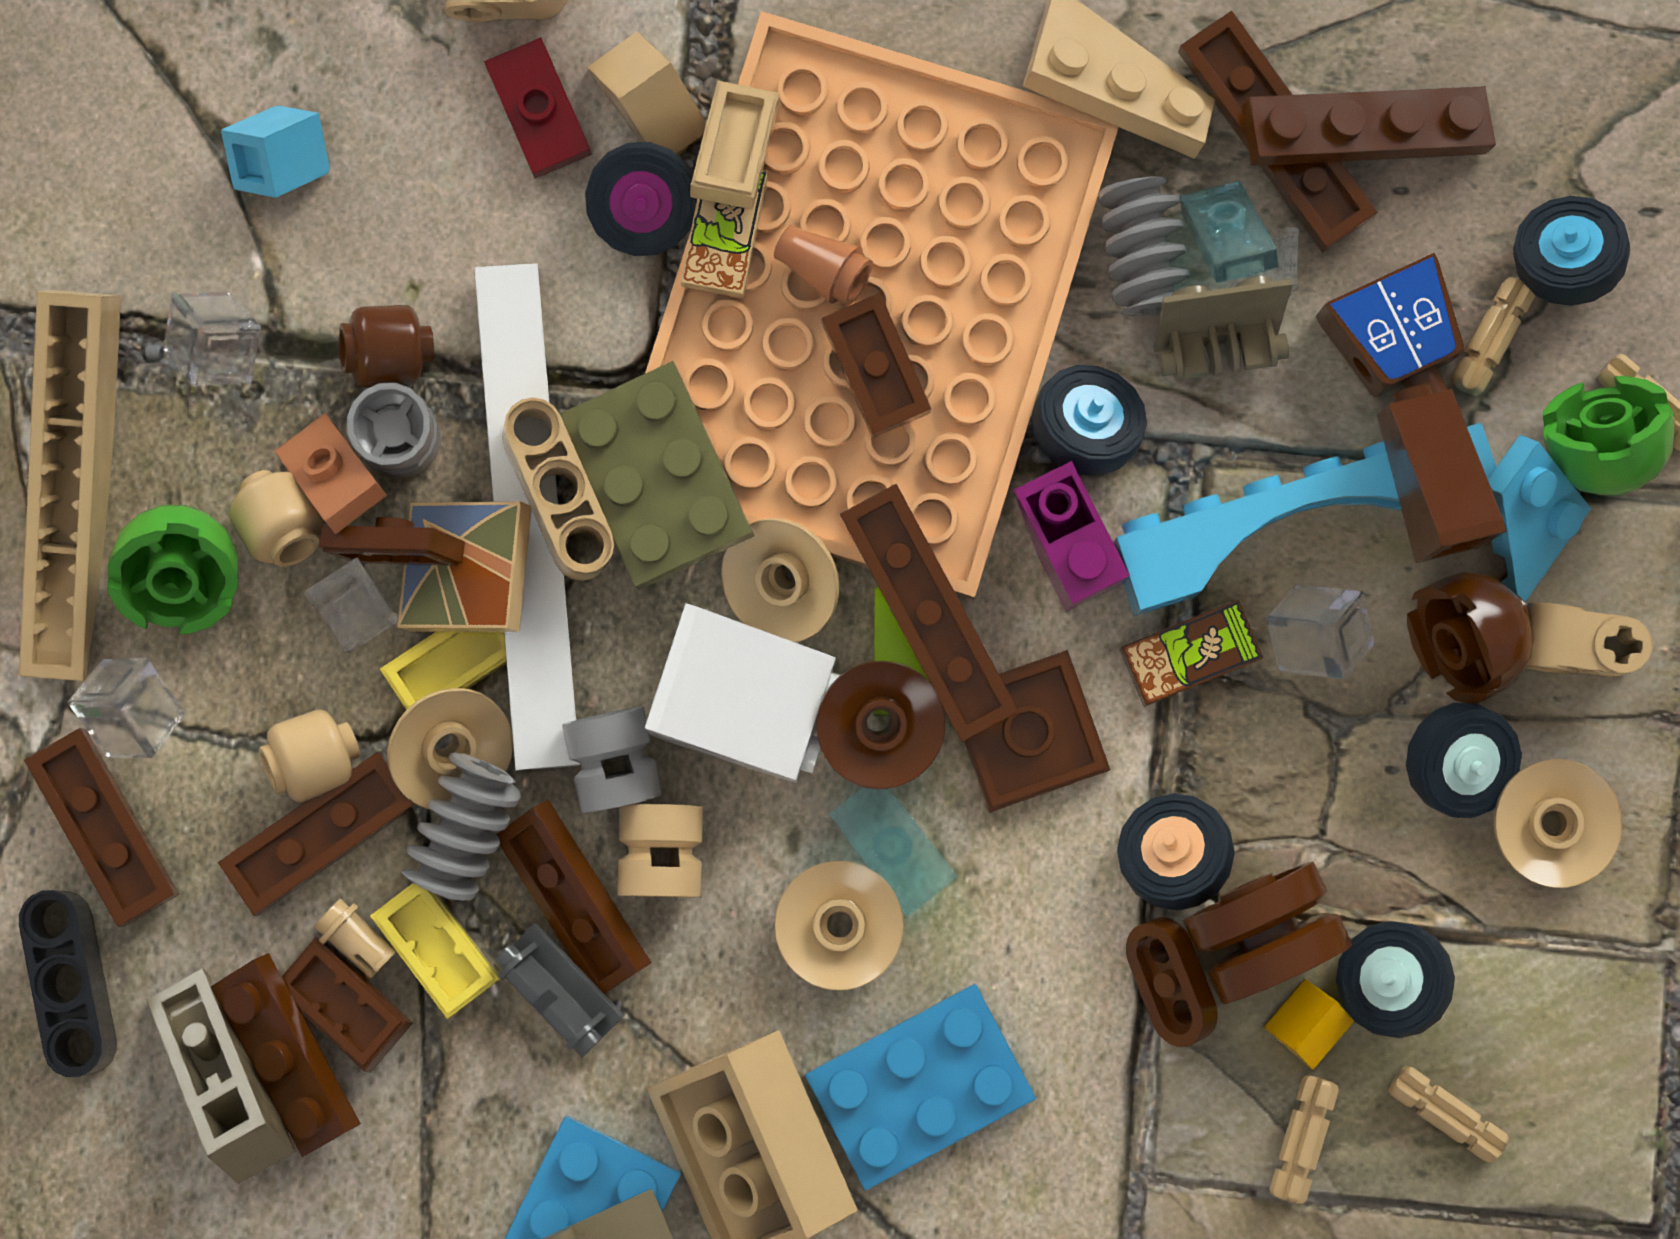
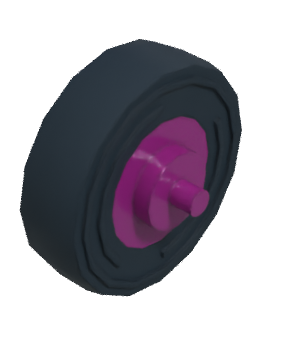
M652 142L626 143L607 152L593 168L585 190L586 214L596 234L613 249L632 256L657 255L676 246L691 230L697 198L690 197L693 175L688 165L671 149Z

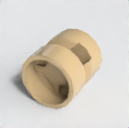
M630 804L620 807L619 841L628 846V854L618 860V896L701 897L702 862L692 855V849L702 843L703 806ZM650 848L670 849L669 866H651Z

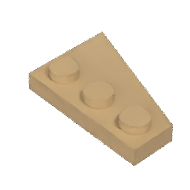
M1047 0L1023 87L1195 159L1205 144L1215 99L1078 0Z

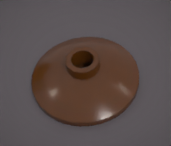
M871 661L850 668L836 678L829 686L819 705L816 731L824 757L839 775L862 787L888 789L914 780L933 763L944 740L946 727L945 713L936 695V690L922 674L898 662ZM876 710H884L890 716L888 726L881 731H873L867 727L868 716Z

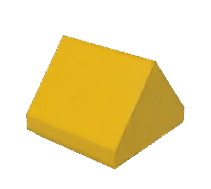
M1303 979L1263 1028L1311 1070H1314L1353 1024L1354 1020L1335 999L1307 979Z

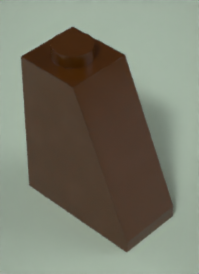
M1423 384L1393 393L1394 403L1388 404L1377 414L1415 563L1478 549L1505 533L1506 528L1503 517L1453 390L1450 389L1432 394L1430 384Z

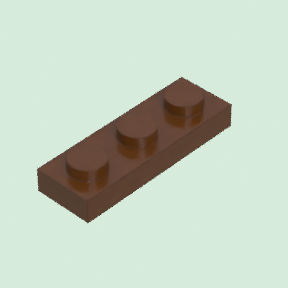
M78 728L24 759L117 927L127 926L180 895L86 729Z
M376 752L352 769L351 777L345 784L305 801L220 860L218 864L254 916H259L413 809L417 804L413 803L411 799L409 800L399 790L391 777L388 761L381 752Z
M549 800L532 807L509 824L505 830H501L496 834L499 837L500 847L572 961L604 994L652 963Z
M269 953L253 959L211 986L302 1157L361 1124Z

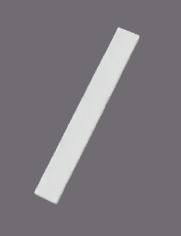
M538 263L474 267L493 502L521 501L529 505L504 448L502 435L506 414L514 404L522 399L531 397L544 399L549 402ZM524 418L514 427L515 435L525 445H541L550 437L548 427L538 418ZM553 475L541 482L540 491L545 500L551 504L558 505L556 476ZM531 510L520 631L504 632L515 771L580 765V763L569 759L562 728L563 723L576 720L564 574L556 566Z

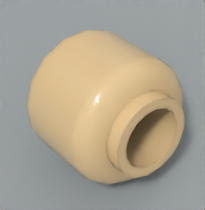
M262 470L251 474L241 482L238 488L239 492L232 500L228 513L233 527L255 560L265 564H275L279 567H288L305 560L317 549L320 542L321 528L324 526L325 521L293 478L291 472L272 473L269 470Z
M320 709L312 710L274 724L267 732V744L259 747L263 768L275 794L278 795L285 792L291 800L296 802L311 800L345 784L350 779L352 773L350 761L360 758L358 743L349 723L344 722L337 725L327 711Z

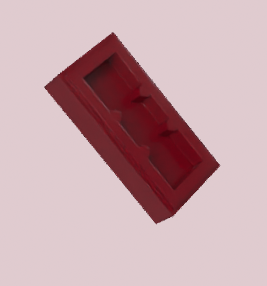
M542 37L484 61L534 179L592 155Z

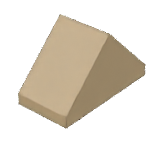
M638 31L587 67L589 73L641 142H652L666 147L679 156L703 139L707 122L672 63Z

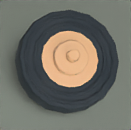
M1176 793L1152 798L1135 809L1121 829L1117 847L1121 873L1134 893L1155 907L1177 911L1200 906L1218 894L1230 876L1235 854L1230 829L1217 810L1195 796Z

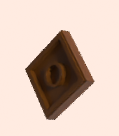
M1068 650L1000 673L999 675L1019 712L964 741L989 813L1111 770Z

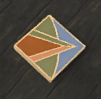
M521 501L410 503L409 521L414 522V527L434 528L465 541L463 562L462 564L458 563V566L404 565L397 628L409 632H519L532 506Z

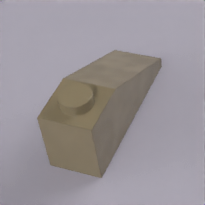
M202 968L151 996L146 1001L206 1156L239 1184L296 1151L286 1126L211 988L214 984L209 974Z

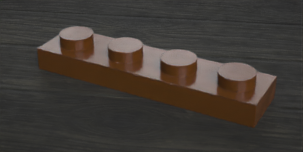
M1232 10L1180 45L1179 55L1207 94L1215 99V105L1248 149L1242 105L1249 97L1293 94ZM1342 162L1260 165L1322 253L1369 222L1378 213Z
M1486 86L1249 97L1242 105L1251 166L1487 154L1496 145Z
M897 483L840 513L924 673L936 690L937 697L961 742L1019 712Z

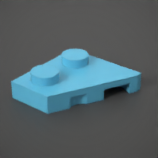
M1519 435L1488 478V482L1506 528L1505 533L1491 540L1493 553L1505 557L1508 577L1501 581V583L1526 602L1567 542L1579 531L1591 507L1542 445L1535 440Z

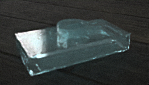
M1240 181L1180 196L1182 216L1216 283L1278 268L1277 249Z
M863 787L828 814L865 864L882 876L892 887L900 902L902 912L906 917L958 878L890 788L872 789Z

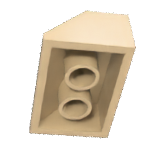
M779 1030L646 1088L711 1239H808L858 1211Z

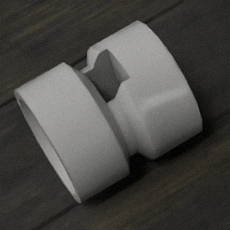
M379 383L364 390L351 405L347 416V434L354 449L377 472L392 478H410L424 472L436 459L441 446L440 426L435 415L428 408L424 400L411 388L397 383Z
M644 706L608 712L562 724L569 759L580 763L582 769L574 777L581 813L630 805L653 799L663 794L656 761L645 756L643 751L651 741L650 734L645 730L647 720ZM623 755L625 771L605 775L601 760Z

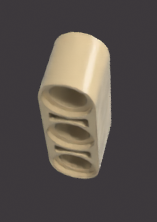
M534 397L522 399L514 404L506 414L502 435L504 448L528 503L532 506V512L556 566L562 574L570 579L579 581L593 579L604 571L612 557L614 548L612 532L556 408L544 399ZM524 418H538L548 427L550 437L541 445H525L515 435V425ZM549 476H564L573 484L576 493L575 497L567 504H551L541 494V482ZM579 533L589 534L594 537L601 549L599 559L589 564H581L572 560L565 546L568 538Z

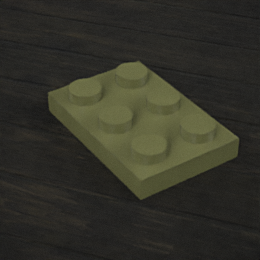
M674 361L560 413L610 527L614 542L633 584L638 590L754 537V533Z

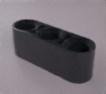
M42 890L31 895L23 903L19 913V930L43 1054L48 1066L62 1076L81 1077L95 1074L104 1070L113 1061L117 1051V1038L93 915L89 904L76 893L71 891ZM54 902H60L66 908L69 915L67 928L58 937L51 936L43 924L45 911ZM66 965L74 967L81 978L79 993L70 1001L63 999L56 989L58 972ZM77 1029L86 1031L94 1043L93 1054L84 1065L75 1062L68 1051L69 1038Z

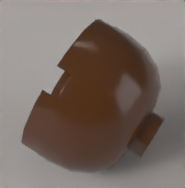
M1461 572L1448 576L1414 592L1411 600H1417V609L1407 613V627L1412 647L1423 669L1431 679L1442 674L1446 681L1455 687L1446 692L1447 695L1455 701L1476 704L1500 693L1518 679L1532 653L1530 612L1521 597L1492 576L1470 572Z

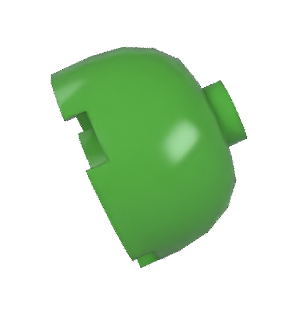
M1614 376L1616 387L1598 388L1585 392L1584 383L1582 382L1555 396L1543 410V439L1547 453L1575 488L1580 491L1604 496H1620L1650 482L1666 466L1673 451L1674 414L1668 404L1665 390L1647 379Z
M161 505L138 514L121 529L108 559V594L118 611L138 627L147 629L148 622L162 627H179L178 634H191L209 628L229 613L232 606V598L238 588L239 571L236 546L227 530L205 511L187 505Z

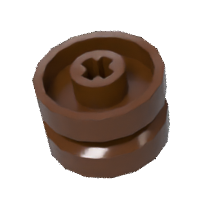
M1314 861L1296 866L1277 875H1274L1272 872L1249 881L1220 895L1218 902L1203 908L1183 920L1196 950L1213 952L1237 942L1240 946V949L1214 963L1208 973L1222 1004L1244 999L1283 983L1327 962L1353 945L1340 916L1337 914L1322 913L1298 923L1295 919V916L1320 903L1327 893L1326 886Z

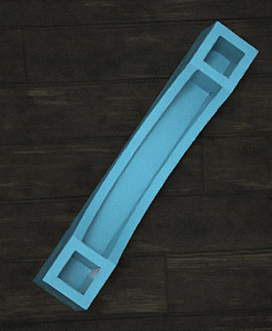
M1481 422L1467 428L1488 479L1497 466ZM1384 441L1364 448L1365 459L1342 466L1339 456L1328 458L1302 468L1305 478L1282 485L1279 475H1275L1243 486L1242 489L1245 497L1221 504L1218 494L1210 495L1183 505L1182 508L1185 516L1161 523L1158 513H1154L1122 524L1124 535L1116 537L1113 543L1130 574L1123 584L1133 615L1138 616L1194 598L1203 590L1218 565L1237 545L1263 527L1295 513L1331 505H1372L1402 511Z

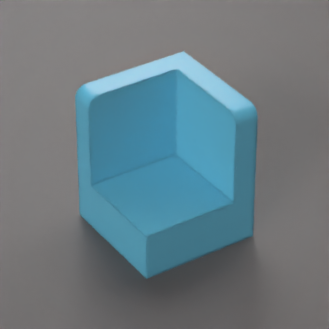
M274 106L221 129L232 185L235 190L277 198L328 174L330 170L320 116L317 112Z

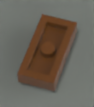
M881 293L821 318L823 328L872 438L931 413L932 408Z

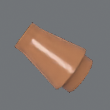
M789 225L784 230L774 250L775 259L786 264L831 304L840 301L848 306L851 305L864 289L873 267V261L862 255V247L807 232L794 225Z

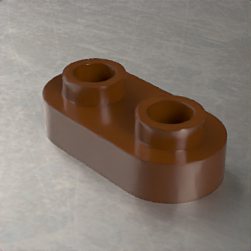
M1166 917L1154 918L1136 926L1127 938L1126 956L1156 1032L1163 1040L1176 1047H1187L1205 1039L1216 1027L1218 1012L1214 997L1188 933L1179 923Z

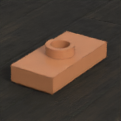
M326 413L275 450L278 457L288 471L292 473L293 478L335 534L387 496Z

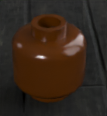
M408 305L363 306L356 308L350 316L349 323H340L339 355L342 372L352 373L355 382L364 388H370L379 383H397L403 386L414 385L421 375L422 364H430L434 360V339L431 326H420L416 312Z

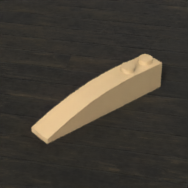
M62 290L37 291L19 676L75 681L86 680L97 607L110 490L121 295Z

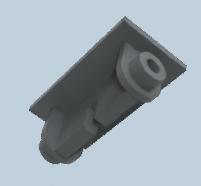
M536 923L493 961L495 968L500 972L497 976L501 980L506 978L568 1042L565 1047L569 1051L573 1048L582 1058L625 1016Z

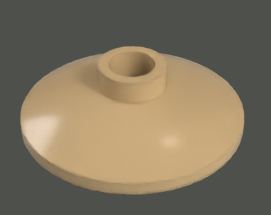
M767 518L750 524L754 537L725 551L721 577L728 604L743 624L792 642L808 639L827 625L838 603L839 578L834 560L824 543L806 527L791 520L781 518ZM784 566L792 572L795 584L788 581L785 577Z
M465 688L439 690L416 701L399 718L391 733L388 744L387 760L389 771L393 781L403 795L409 800L411 799L413 803L430 809L427 806L430 799L450 801L452 796L438 783L440 776L461 777L462 771L448 759L451 753L473 756L491 763L506 772L512 758L513 734L504 712L493 700L484 694ZM450 733L453 734L452 741L446 748H434L440 738Z
M1549 759L1523 768L1508 781L1496 804L1494 832L1501 854L1519 875L1538 885L1567 888L1590 881L1609 865L1621 841L1622 813L1614 791L1600 774L1576 761ZM1549 811L1555 812L1561 821L1559 831L1552 836L1548 835L1542 828V819Z
M838 860L814 865L793 879L779 900L774 926L776 941L781 955L788 966L799 977L820 988L849 990L872 982L891 965L902 942L904 920L896 893L882 876L859 863ZM844 912L850 916L853 926L849 934L837 936L830 931L828 920L833 913Z

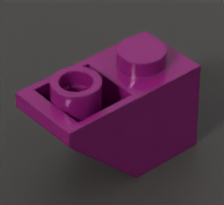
M1072 461L1014 489L1013 492L1037 556L1066 612L1122 585L1129 578L1130 574Z

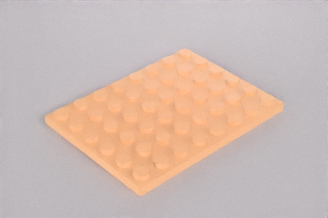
M761 11L738 85L778 92L779 104L763 170L768 171V179L744 298L681 287V277L689 242L688 238L645 373L674 361L749 525L767 518L791 520L813 532L824 543L832 557L868 568L840 513L897 483L954 592L958 596L974 600L1119 127L1044 96ZM789 225H794L807 232L862 247V255L873 261L870 277L861 294L851 305L881 293L932 408L930 414L872 438L821 323L822 317L846 308L848 305L840 301L833 304L829 303L786 264L774 258L776 244Z

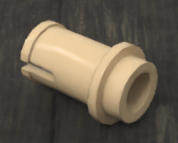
M339 899L314 925V928L322 935L319 939L322 944L329 941L365 974L364 977L370 980L397 951L355 913L359 908L355 903L349 907L342 899Z

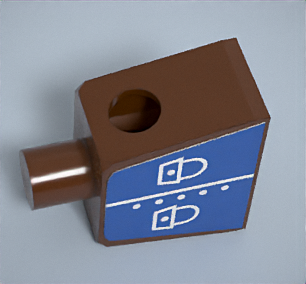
M1435 253L1327 302L1316 315L1323 330L1369 393L1374 397L1383 395L1402 385L1406 389L1413 386L1430 384L1432 394L1448 390L1438 368L1454 361L1464 352L1463 340Z

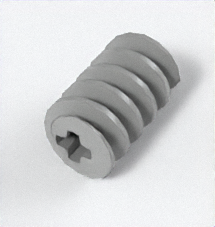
M1164 176L1120 181L1106 186L1099 192V203L1104 208L1112 209L1103 216L1102 228L1107 232L1115 234L1106 241L1105 250L1110 256L1119 258L1109 266V277L1114 281L1123 283L1113 290L1112 301L1116 305L1127 307V309L1121 312L1125 316L1160 314L1163 297L1171 296L1174 293V285L1190 277V270L1171 267L1170 260L1185 254L1187 247L1183 244L1167 242V236L1182 229L1184 225L1182 220L1164 218L1163 211L1180 203L1178 195L1160 192V186L1169 181Z
M451 753L448 759L462 771L461 777L440 776L438 783L452 795L450 801L429 800L427 806L442 819L439 824L420 822L418 824V831L429 839L431 843L429 847L410 845L406 852L421 865L418 870L403 869L401 873L413 883L447 899L464 901L472 900L477 896L479 886L473 877H482L488 872L490 867L489 861L483 854H491L498 850L500 841L494 831L505 830L509 826L510 816L504 808L515 807L521 799V794L512 784L516 782L515 779L499 767L473 756Z

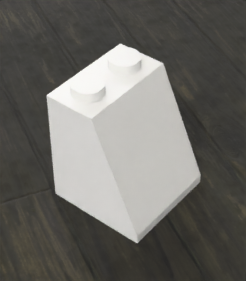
M685 603L645 725V730L651 737L797 783L801 770L813 773L821 750L816 734H813L821 700L829 686L840 676L832 673L836 657Z

